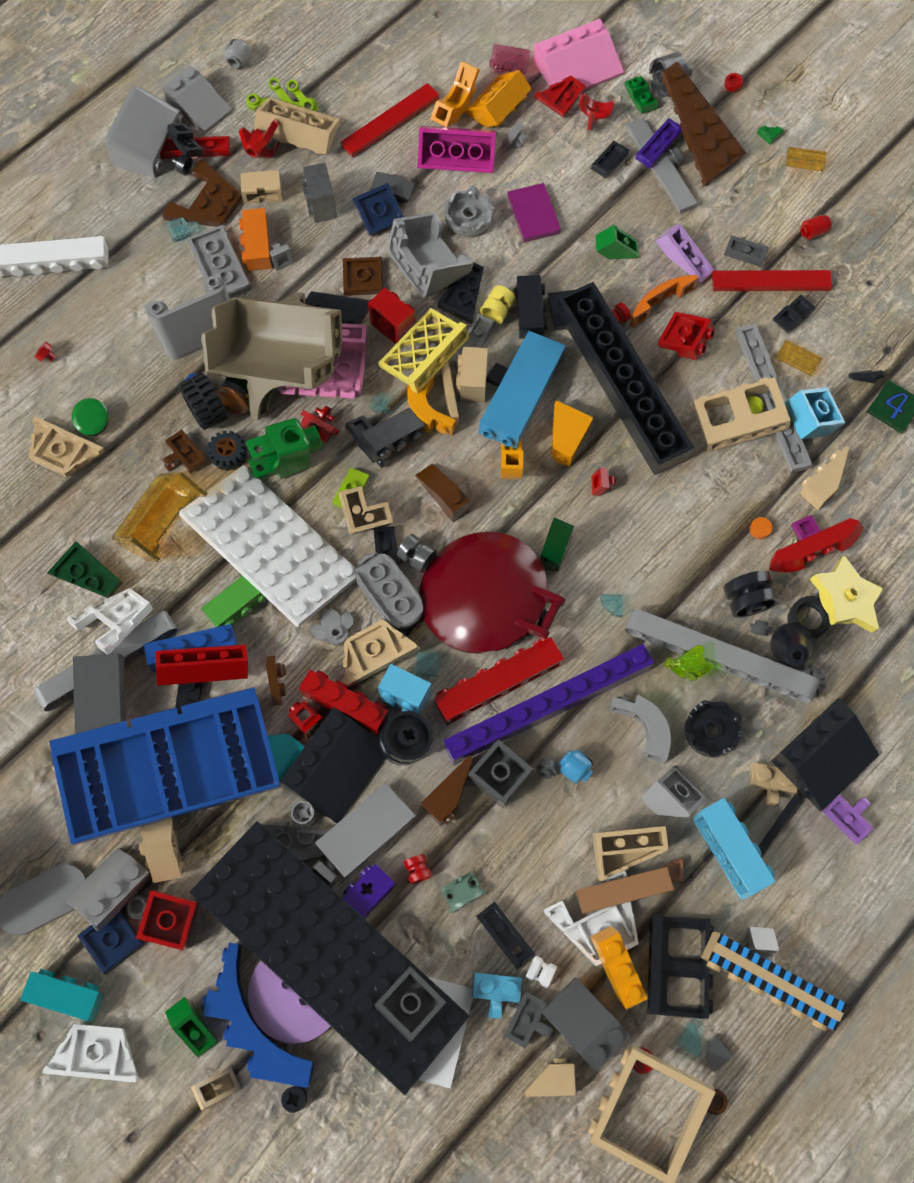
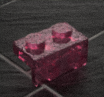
M494 44L489 61L490 69L497 73L520 70L522 74L526 75L530 50Z

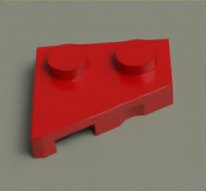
M570 75L561 82L550 85L549 89L536 92L535 99L564 118L586 90V85Z

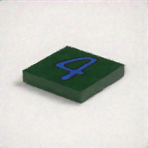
M888 380L866 412L902 434L914 417V395Z

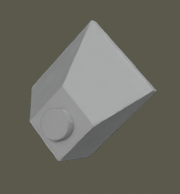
M675 766L657 780L641 797L646 806L657 815L688 818L707 799Z

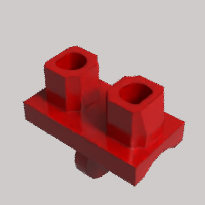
M325 406L323 409L317 407L314 412L319 415L318 418L302 410L300 415L304 417L301 421L303 429L317 424L321 427L318 431L320 439L325 443L330 440L333 434L338 435L340 430L326 423L327 420L333 422L335 419L334 416L330 415V407Z

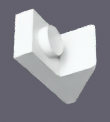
M749 927V949L775 963V952L779 951L774 929Z

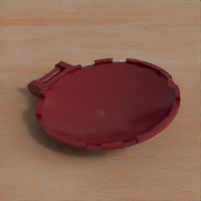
M499 532L472 533L446 545L427 566L419 590V595L423 602L422 616L432 633L447 646L472 654L503 650L512 646V643L522 636L525 637L528 633L547 639L554 618L560 606L562 607L566 601L564 597L548 591L545 570L536 553L521 540ZM550 602L552 604L541 627H539L537 623L547 603Z

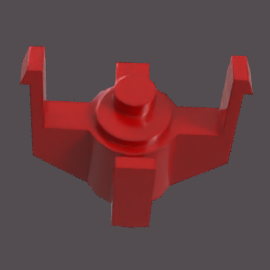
M274 119L266 132L260 129L255 131L252 129L250 133L245 127L240 128L239 135L244 151L254 158H272L280 142H275L271 151L266 145L271 140L280 123Z

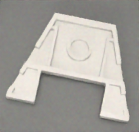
M130 588L105 599V604L94 608L90 606L84 609L85 613L77 617L74 614L67 617L70 625L78 631L97 618L110 627L112 630L95 641L98 648L107 655L153 610L150 602Z
M626 871L619 872L605 881L610 882L627 877ZM563 900L543 910L544 914L595 966L601 964V960L590 936L612 926L620 933L627 950L639 944L631 902L601 909L575 923Z

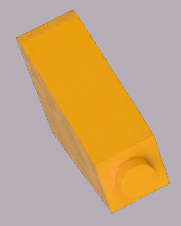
M556 400L553 410L551 458L561 465L570 466L592 427L593 417Z

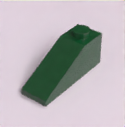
M555 517L552 520L544 543L540 561L545 569L559 572L569 551L574 526Z

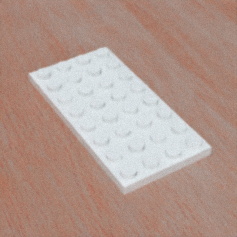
M244 465L179 511L181 518L297 628L356 581V568L259 479H255L254 474Z

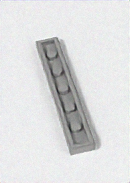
M644 118L626 125V130L639 150L654 135ZM664 153L651 170L679 214L696 208L697 202L667 154Z

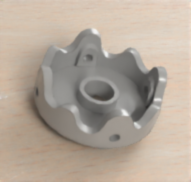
M471 185L464 191H454L450 200H445V220L449 228L455 233L463 236H474L483 233L490 226L493 219V206L488 195H481L476 186ZM470 212L474 215L471 217H466L464 213Z

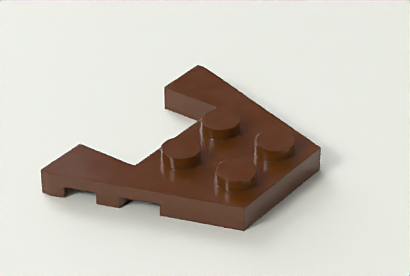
M200 159L192 174L193 177L207 183L189 209L170 202L162 214L163 219L167 221L176 219L182 223L192 221L198 222V225L213 227L224 226L242 200L241 194L204 160Z

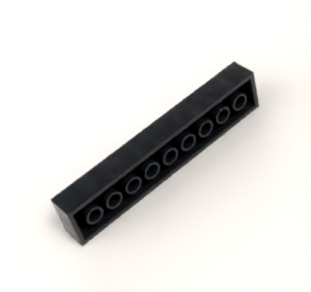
M594 281L558 297L556 305L558 315L653 474L656 475L690 459L695 449L694 445Z

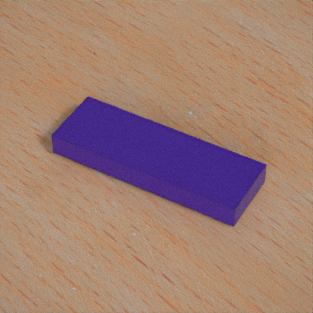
M668 118L636 154L635 159L651 169L683 133L680 124Z

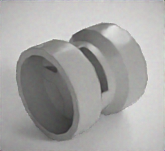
M299 801L292 807L291 816L298 826L305 828L315 822L316 812L309 802Z

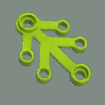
M271 78L268 81L270 89L275 91L281 99L280 101L303 108L307 105H312L309 110L318 112L317 102L312 98L304 96L299 89L297 81L289 80L287 88L290 93H294L299 102H293L281 88L277 78ZM276 82V83H277L276 86H274V87L271 86L272 83ZM291 85H296L295 88H290ZM252 93L247 96L246 103L250 110L256 111L267 98H260L258 94Z

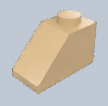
M568 1058L553 1059V1064H547L527 1087L525 1096H575L574 1064L568 1063Z

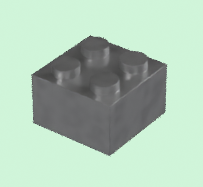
M326 162L303 167L304 175L301 176L309 216L313 215L315 223L337 219L335 197Z

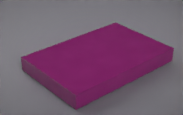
M544 183L507 191V197L523 242L561 234V228Z

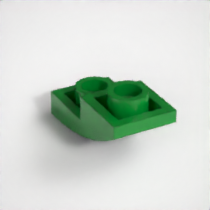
M642 76L634 77L624 82L630 98L641 114L658 108V101L650 93V85Z

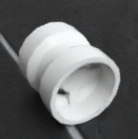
M536 955L526 974V978L537 980L540 982V985L548 988L557 966L552 963L547 964L543 962V959Z

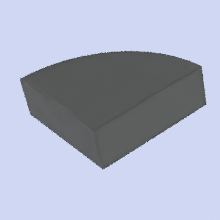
M716 1036L710 1040L707 1049V1062L712 1072H715L732 1057Z

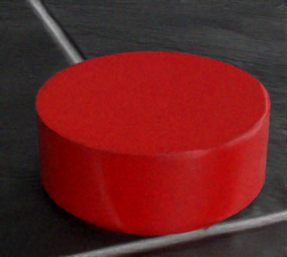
M730 73L725 78L724 87L730 92H738L743 86L744 79L738 73Z

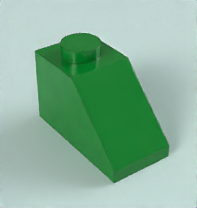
M612 225L595 235L596 250L608 259L639 258L638 240L617 226Z
M183 997L165 1011L172 1030L197 1058L218 1043L199 1012L186 997Z

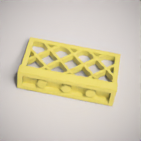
M430 308L378 363L379 367L408 384L411 390L418 394L469 339L467 325L461 321L457 324ZM432 316L438 319V323L427 325V321ZM442 328H453L450 333L442 334ZM439 329V335L428 336L427 330ZM425 331V337L414 339L416 332ZM440 340V344L437 347L429 348V342ZM426 342V349L415 350L414 344ZM412 345V351L401 353L400 349L403 346ZM427 354V358L424 361L416 362V356ZM413 356V363L402 364L401 358ZM393 359H398L399 365L389 366L387 363ZM414 368V372L409 377L402 373V370Z

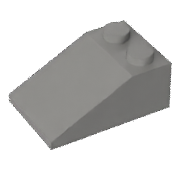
M191 65L162 87L167 103L181 110L184 117L204 134L232 112V109L205 77Z

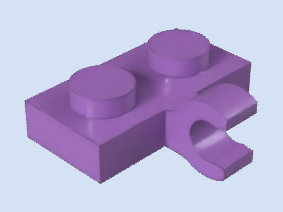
M838 795L822 811L855 845L859 844L874 829L860 815L871 804L865 797L852 807L842 796Z

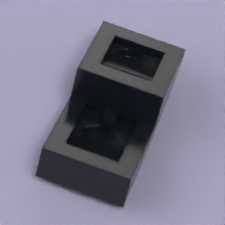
M186 124L167 125L172 140L185 157L202 156L203 148L193 140L194 132Z
M800 294L772 320L788 333L815 310V306Z

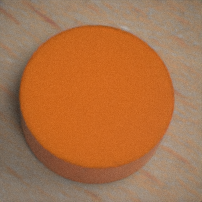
M764 517L754 519L750 525V533L756 539H765L772 532L771 522Z

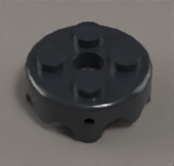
M701 701L690 711L685 720L684 734L690 747L702 756L709 758L725 756L738 745L742 738V717L739 712L731 709L725 702ZM708 725H715L718 729V734L715 736L708 734L706 727Z

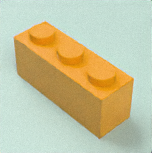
M610 926L590 936L621 1005L627 1010L648 999L620 933Z

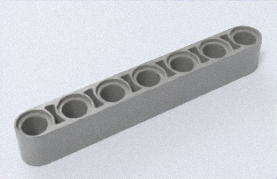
M167 611L159 612L137 625L110 654L119 653L123 655L125 666L145 654L144 644L171 638L178 632V628ZM98 649L90 655H102L106 653H104L101 649ZM73 665L34 689L33 692L44 711H51L74 697Z

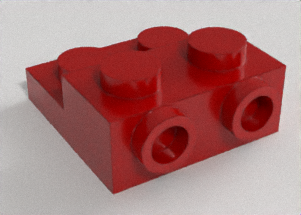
M674 312L658 340V345L660 348L677 351L679 357L697 361L700 355L703 356L705 354L707 341L714 338L715 329L713 328L712 320Z

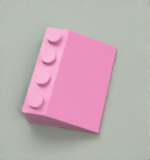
M600 19L534 44L533 61L549 87L572 75L586 85V89H589L624 74L610 34Z

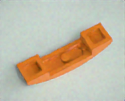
M697 275L677 277L652 289L635 308L630 324L633 328L648 319L651 307L675 293L681 298L694 290L698 281Z

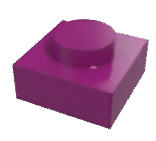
M812 515L793 522L791 525L799 541L821 531Z

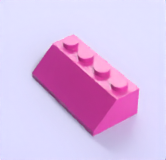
M420 126L417 168L493 173L496 131Z

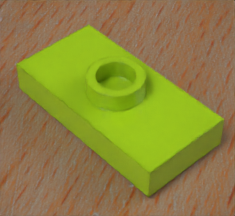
M350 467L332 502L333 505L342 509L339 498L340 491L360 486L364 490L370 478L369 475Z

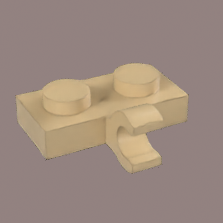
M759 763L752 764L749 786L767 790L766 806L775 807V804H778L779 792L791 795L797 793V787L777 767Z

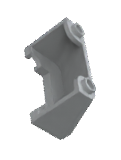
M132 86L105 140V146L113 167L156 178L158 172L163 167V161L159 153L169 135L167 125L184 123L185 117L182 111L145 89Z
M435 212L394 219L388 241V251L391 258L422 298L430 297L468 275L474 264L467 254H462L457 259L440 237L443 231V223Z
M219 273L205 280L204 289L207 294L171 310L162 301H154L144 305L154 332L170 359L177 360L203 349L201 342L202 333L213 328L212 307L230 299Z

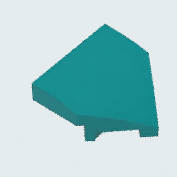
M289 734L268 736L279 781L305 747Z

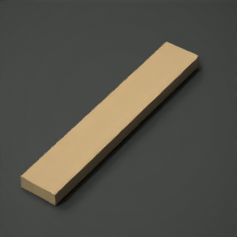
M432 316L431 323H438V319ZM433 329V334L439 335V329ZM440 340L435 341L437 347L440 344ZM447 361L440 369L448 416L455 419L456 426H459L457 405L449 362Z

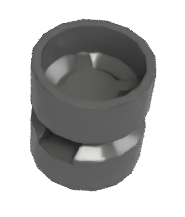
M411 533L400 545L397 557L406 563L411 562L413 568L423 573L431 560L436 556L437 550L427 543L423 545L422 539Z

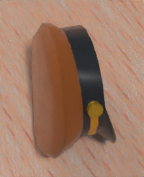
M222 382L221 386L216 389V392L224 407L234 414L241 415L246 413L249 400L248 392L235 383Z

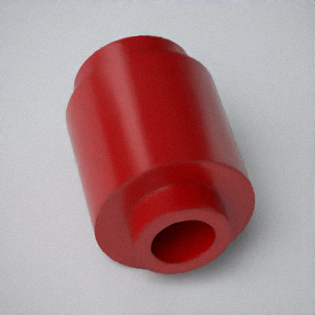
M819 215L803 221L800 232L803 237L810 240L827 234L832 228V223L827 215Z

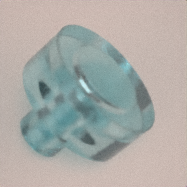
M383 392L379 393L371 401L369 408L375 413L383 411L385 414L388 413L391 409L387 405L389 397Z

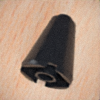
M792 622L783 624L775 630L770 641V647L773 656L780 663L787 666H800L813 656L816 642L812 632L807 627Z

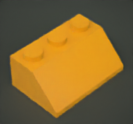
M520 70L498 75L464 112L487 128L492 126L498 127L504 123V118L516 110L515 106L527 98L531 87Z

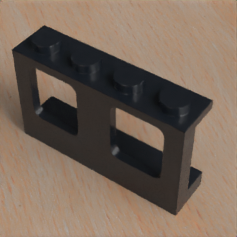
M652 914L650 916L647 1014L709 1019V1014L713 1012V1001L709 999V989L713 988V975L709 974L710 968L706 966L708 962L702 959L701 956L714 932V926L710 925V919L665 917L660 914ZM670 928L700 931L701 955L698 959L669 955ZM669 977L695 978L700 981V1005L698 1008L668 1005L667 983Z

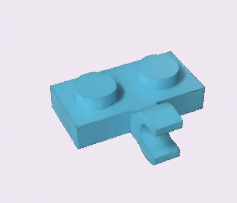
M473 973L471 998L490 1000L488 1018L501 1019V1001L520 1003L522 978Z

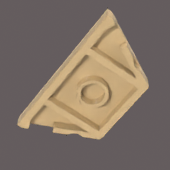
M36 416L33 418L34 430L31 433L32 446L29 450V458L41 466L68 477L105 452L103 447Z
M382 619L347 638L344 642L345 657L343 659V667L345 668V678L342 682L349 688L390 666V664H394L418 651L420 648Z

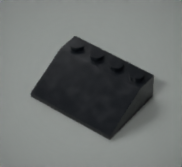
M838 698L775 756L771 762L821 812L879 756V753L856 714Z
M333 707L282 777L280 783L285 789L301 800L309 802L314 809L337 824L343 819L385 757L382 755L378 746V740Z

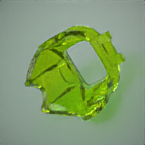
M696 645L679 659L668 657L664 662L665 668H670L673 673L682 679L688 678L691 681L703 678L709 674L715 665L711 662H706L703 658L704 647L701 645Z

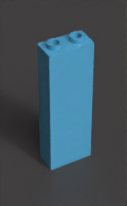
M528 331L480 420L479 434L485 438L501 442L505 446L517 449L564 357L566 345Z

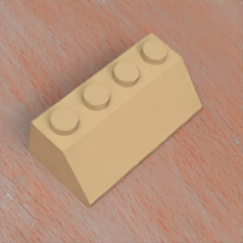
M268 97L256 110L254 131L260 129L266 132L270 123L276 119L280 125L277 127L272 138L277 139L281 143L294 144L300 149L307 148L313 150L317 154H327L332 148L340 119Z

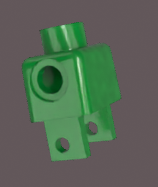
M297 418L266 426L265 435L246 441V446L252 459L248 460V464L255 479H261L276 473L282 479L308 469L311 466V453L323 448L316 427L311 426L303 429ZM260 448L262 451L257 453L255 449ZM263 467L264 470H263V471H257V468Z

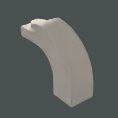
M638 695L634 703L630 702V699L626 697H613L608 711L635 719L642 725L645 731L646 744L642 757L664 764L670 751L671 733L663 713L652 702Z

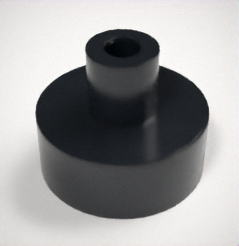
M183 154L179 158L174 157L173 164L176 165V171L184 176L188 175L193 166L192 157H185Z

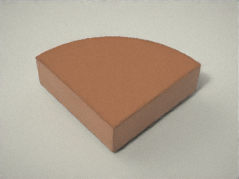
M684 858L669 862L665 867L668 868L671 882L683 883Z

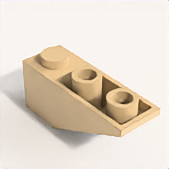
M847 446L842 451L837 450L829 458L831 461L828 464L824 462L816 470L817 474L814 477L810 475L802 483L803 489L800 495L817 510L823 507L838 490L849 451Z

